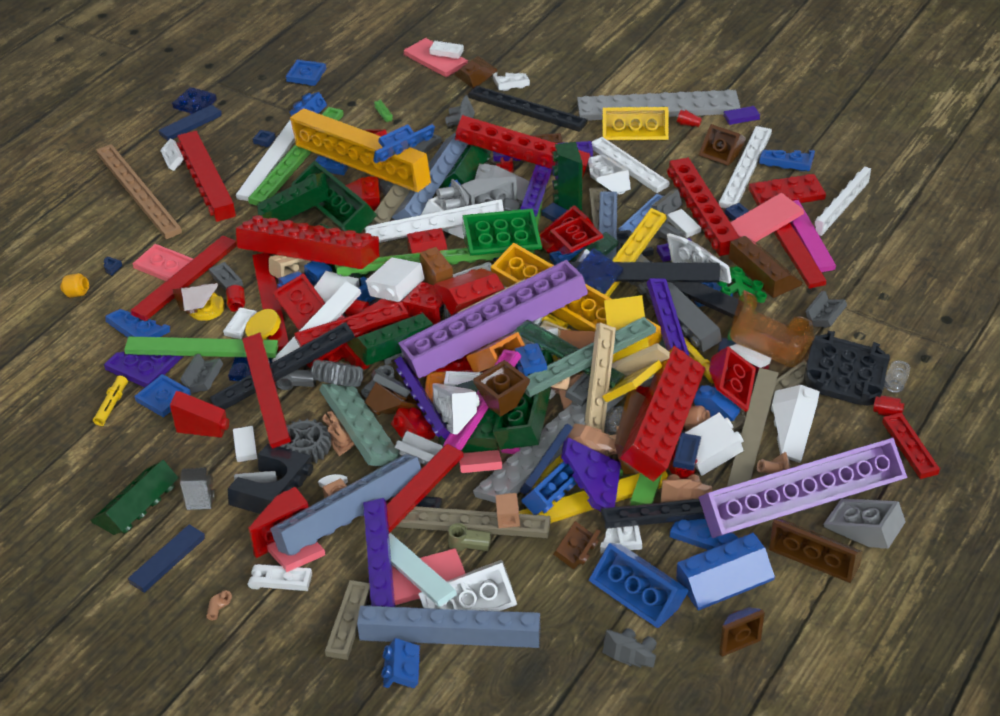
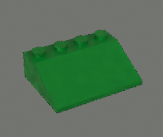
M533 209L462 215V231L470 256L504 253L513 243L526 250L542 249Z

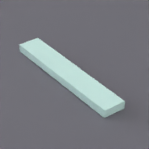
M389 533L391 563L400 573L438 607L457 595L456 590L395 536Z

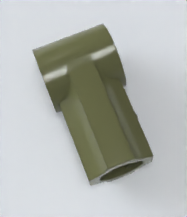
M455 523L449 527L448 546L450 549L456 548V551H462L465 548L489 550L491 532L467 529L461 523Z

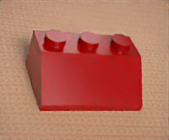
M483 268L434 284L451 316L505 289L496 273Z

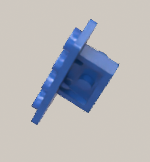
M407 124L379 137L378 142L383 148L375 151L374 162L386 161L389 157L395 154L398 155L405 149L413 148L424 140H430L433 137L434 125L432 124L414 133Z

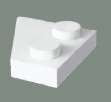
M494 73L492 75L496 86L502 91H507L510 88H524L530 85L529 78L525 73H506V76H497V73Z
M629 526L607 529L606 537L600 545V552L604 553L609 543L621 544L629 550L642 549L639 527Z

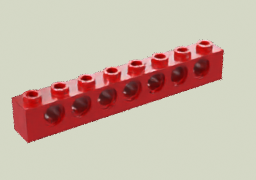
M462 115L457 126L455 140L552 169V166H555L552 152L555 151V144L557 143ZM579 150L583 162V178L590 153Z
M689 157L669 161L668 177L672 179L674 187L679 190L680 196L685 200L687 208H690L693 218H696L698 225L703 229L706 239H709L712 249L716 250L719 256L728 255L730 252V242L740 238Z

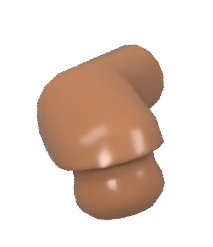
M224 590L210 599L207 611V618L209 620H216L219 610L230 603L232 599L230 591Z

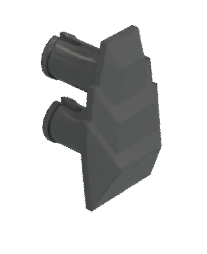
M467 95L464 96L460 106L449 108L451 116L446 117V124L448 127L458 125L462 115L474 117L475 111Z
M629 628L624 629L621 634L606 630L602 653L629 666L653 668L656 655L652 651L656 648L657 643L654 638L649 636L645 637L642 643L637 642L635 632Z

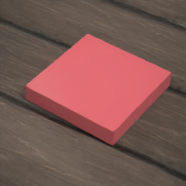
M499 450L463 453L464 457L459 461L461 473L502 469Z
M275 542L267 545L268 552L286 572L325 556L324 548L318 542L301 548L300 552L295 555L279 552Z

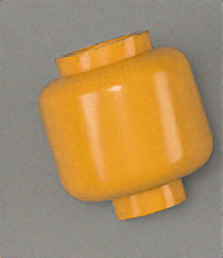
M80 273L66 275L62 279L60 288L69 298L80 297L87 293L89 281Z

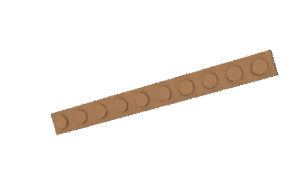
M112 144L96 150L100 159L165 239L182 233L181 227Z

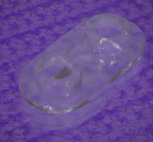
M904 361L892 362L885 377V388L891 392L902 391L909 377L910 365Z

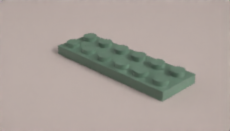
M337 384L321 385L320 392L368 465L385 466L401 457L399 451L395 448L391 439L387 436L355 387Z

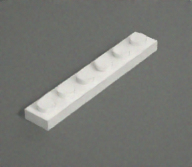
M864 167L860 172H857L855 178L849 181L847 187L841 190L839 196L833 199L831 205L825 208L823 214L816 218L814 225L818 235L822 236L869 183L871 168Z

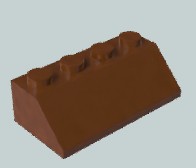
M743 236L730 242L729 259L740 267L753 281L759 280L763 282L762 289L772 298L802 286V281L755 241Z
M635 390L627 393L614 443L624 474H640L639 471L620 459L645 399L644 395Z
M774 519L770 551L848 583L852 582L860 567L863 551L783 519Z

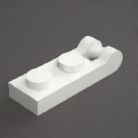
M257 564L252 568L251 573L253 576L249 578L248 586L251 589H260L262 587L308 591L312 569L297 567L286 572L282 566Z

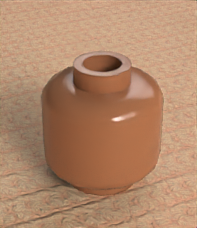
M702 405L691 406L683 426L684 429L689 431L709 419V411Z

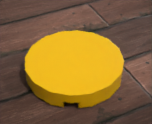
M213 293L203 308L197 309L198 312L190 313L189 315L196 320H212L223 313L225 308L223 298L217 296V293Z
M264 309L257 312L246 324V335L249 337L260 332L263 340H267L266 337L269 335L273 336L279 329L281 323L279 315L272 309Z

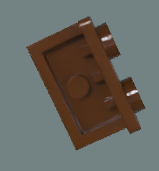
M575 521L553 555L572 569H575L579 563L584 565L590 556L587 552L589 549L593 550L599 542L597 536L600 530L596 529L591 533Z

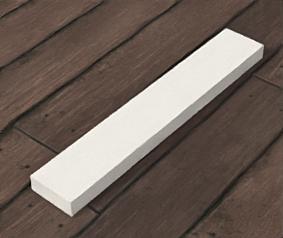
M600 137L592 141V148L600 155L604 154L628 169L630 176L654 192L658 193L669 187L668 180L605 138Z
M346 281L300 331L336 321L358 298L361 290ZM295 336L276 355L272 362L299 348Z

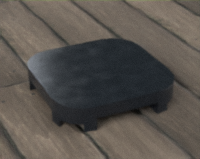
M828 331L827 334L819 336L815 335L804 373V382L807 387L820 391L819 394L858 405H873L876 396L881 397L884 390L890 355L879 348L880 344L873 342L872 347L843 340L834 337L835 331Z

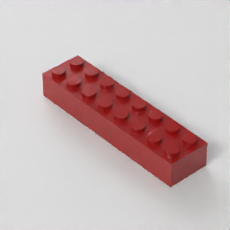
M259 215L253 216L252 219L236 227L237 248L357 269H363L379 258V237L372 236L370 233L359 234L353 230L328 229L322 225L310 226L308 223L298 224L293 223L291 220L279 221L277 218L267 219Z
M675 346L668 351L670 352V358L662 361V368L655 373L620 456V459L653 482L669 466L706 369Z

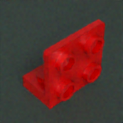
M419 283L402 303L408 312V318L423 313L435 325L440 322L439 308L444 302L434 285Z

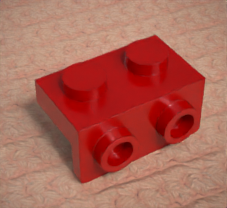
M398 408L391 424L402 439L406 431L425 439H434L436 434L420 410L416 408Z

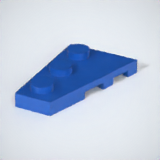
M763 150L759 163L766 166H780L783 169L793 168L799 171H810L815 150H809V153H801L800 150H794L792 153H786L783 150Z
M122 309L105 316L106 322L126 337H161L170 332L169 325L164 324L160 326L151 319L148 321L141 320L131 315V312Z
M706 519L681 520L675 522L670 531L671 538L706 550L738 539V536L733 533L712 538Z

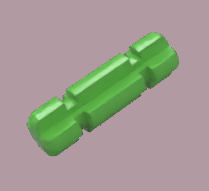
M381 100L375 101L374 107L386 122L392 121L393 115Z

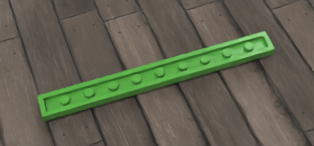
M328 107L322 115L339 121L343 117V110ZM295 144L248 197L249 204L257 205L274 196L310 155L311 151L298 147Z
M467 248L440 251L449 264H458L461 261L471 263L479 259L490 261L503 254L494 253L470 256ZM420 253L379 257L363 269L335 265L337 275L349 276L351 273L367 274L369 271H377L390 258L420 263Z

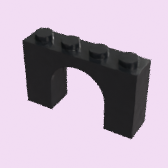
M267 443L258 454V469L261 472L275 471L276 476L282 479L271 483H259L237 477L227 488L228 505L261 514L277 495L294 487L298 489L303 485L305 479L313 472L311 455L279 446L272 449L270 444Z

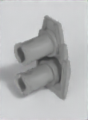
M452 179L450 187L437 188L436 194L439 200L450 197L454 198L443 200L444 211L468 206L470 196L454 179Z

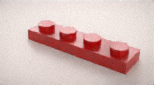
M898 413L883 417V425L891 437L894 438L895 443L919 479L939 475V466L904 415Z

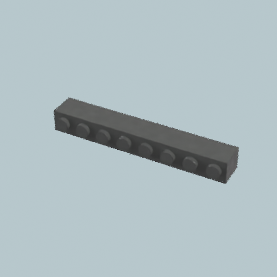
M640 254L635 262L650 261ZM629 282L631 285L634 284L641 295L644 294L650 304L653 305L646 282ZM667 282L683 336H687L695 348L698 347L702 352L721 342L720 328L672 282Z

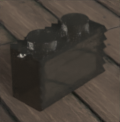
M193 467L191 469L183 468L180 485L187 510L212 509L213 501H216V489L211 488L213 487V476L208 475L206 467H196L195 469Z

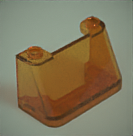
M743 290L739 297L730 329L731 339L735 343L768 356L786 366L795 367L801 363L815 338L812 321L799 316L793 318L788 326L756 312L757 298Z

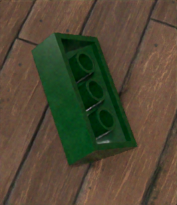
M576 142L555 144V151L552 152L553 162H555V166H552L553 176H555V180H552L553 190H555V193L552 194L553 203L566 210L575 205L582 211L583 162Z
M468 144L439 188L449 187L452 179L458 180L461 185L475 180L479 164L487 162L491 158L490 153L492 151Z
M323 172L315 174L257 204L258 215L267 219L277 218L279 221H285L329 199L325 174Z
M421 313L351 339L347 344L363 363L368 366L402 353L399 342L433 326V323Z
M161 460L140 473L90 521L113 535L120 532L125 534L133 527L132 522L135 519L140 520L148 513L146 509L150 505L152 507L161 501L162 498L160 496L164 492L167 494L175 487L174 482L179 477L164 460Z

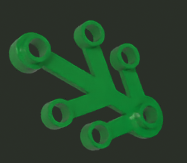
M730 267L731 281L735 283L728 287V283L719 281L717 284L722 286L720 292L730 296L737 291L739 299L751 305V310L746 315L749 317L754 307L753 303L748 300L746 293L757 302L764 303L767 298V294L761 291L764 284L759 280L752 281L746 277L745 272L740 267Z

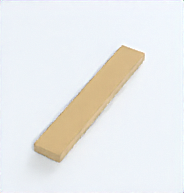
M598 323L595 330L584 423L587 426L604 432L608 402H605L602 396L609 391L616 328Z

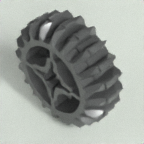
M315 360L311 367V377L321 382L358 387L363 381V369L359 366Z
M299 418L298 422L291 421V425H287L291 442L279 447L311 455V462L316 464L318 459L323 460L324 455H328V451L331 449V434H329L327 426H324L322 422L317 423L316 419L309 421L308 418L305 421H301Z

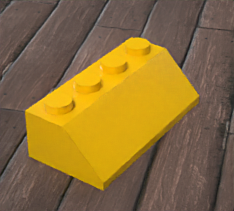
M603 107V138L608 141L668 140V107Z

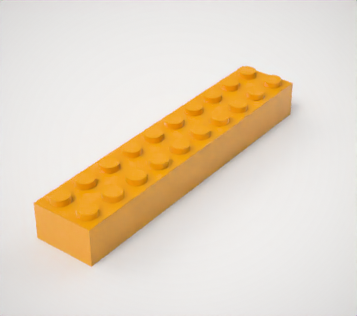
M304 108L290 117L295 143L298 147L417 193L431 183L427 153L410 147L398 155L395 154L389 157L386 161L375 163V151L383 148L378 142L381 136Z
M513 243L490 268L491 272L497 274L503 286L509 287L554 265ZM585 284L588 292L587 295L550 313L579 331H595L596 324L603 323L607 325L604 300L612 299ZM653 322L651 323L656 327V332L648 336L649 347L657 343L659 344L662 340L661 327Z

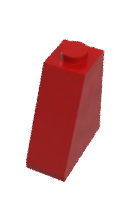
M181 391L175 392L170 408L177 433L223 437L225 430L229 428V419L226 417L224 409Z

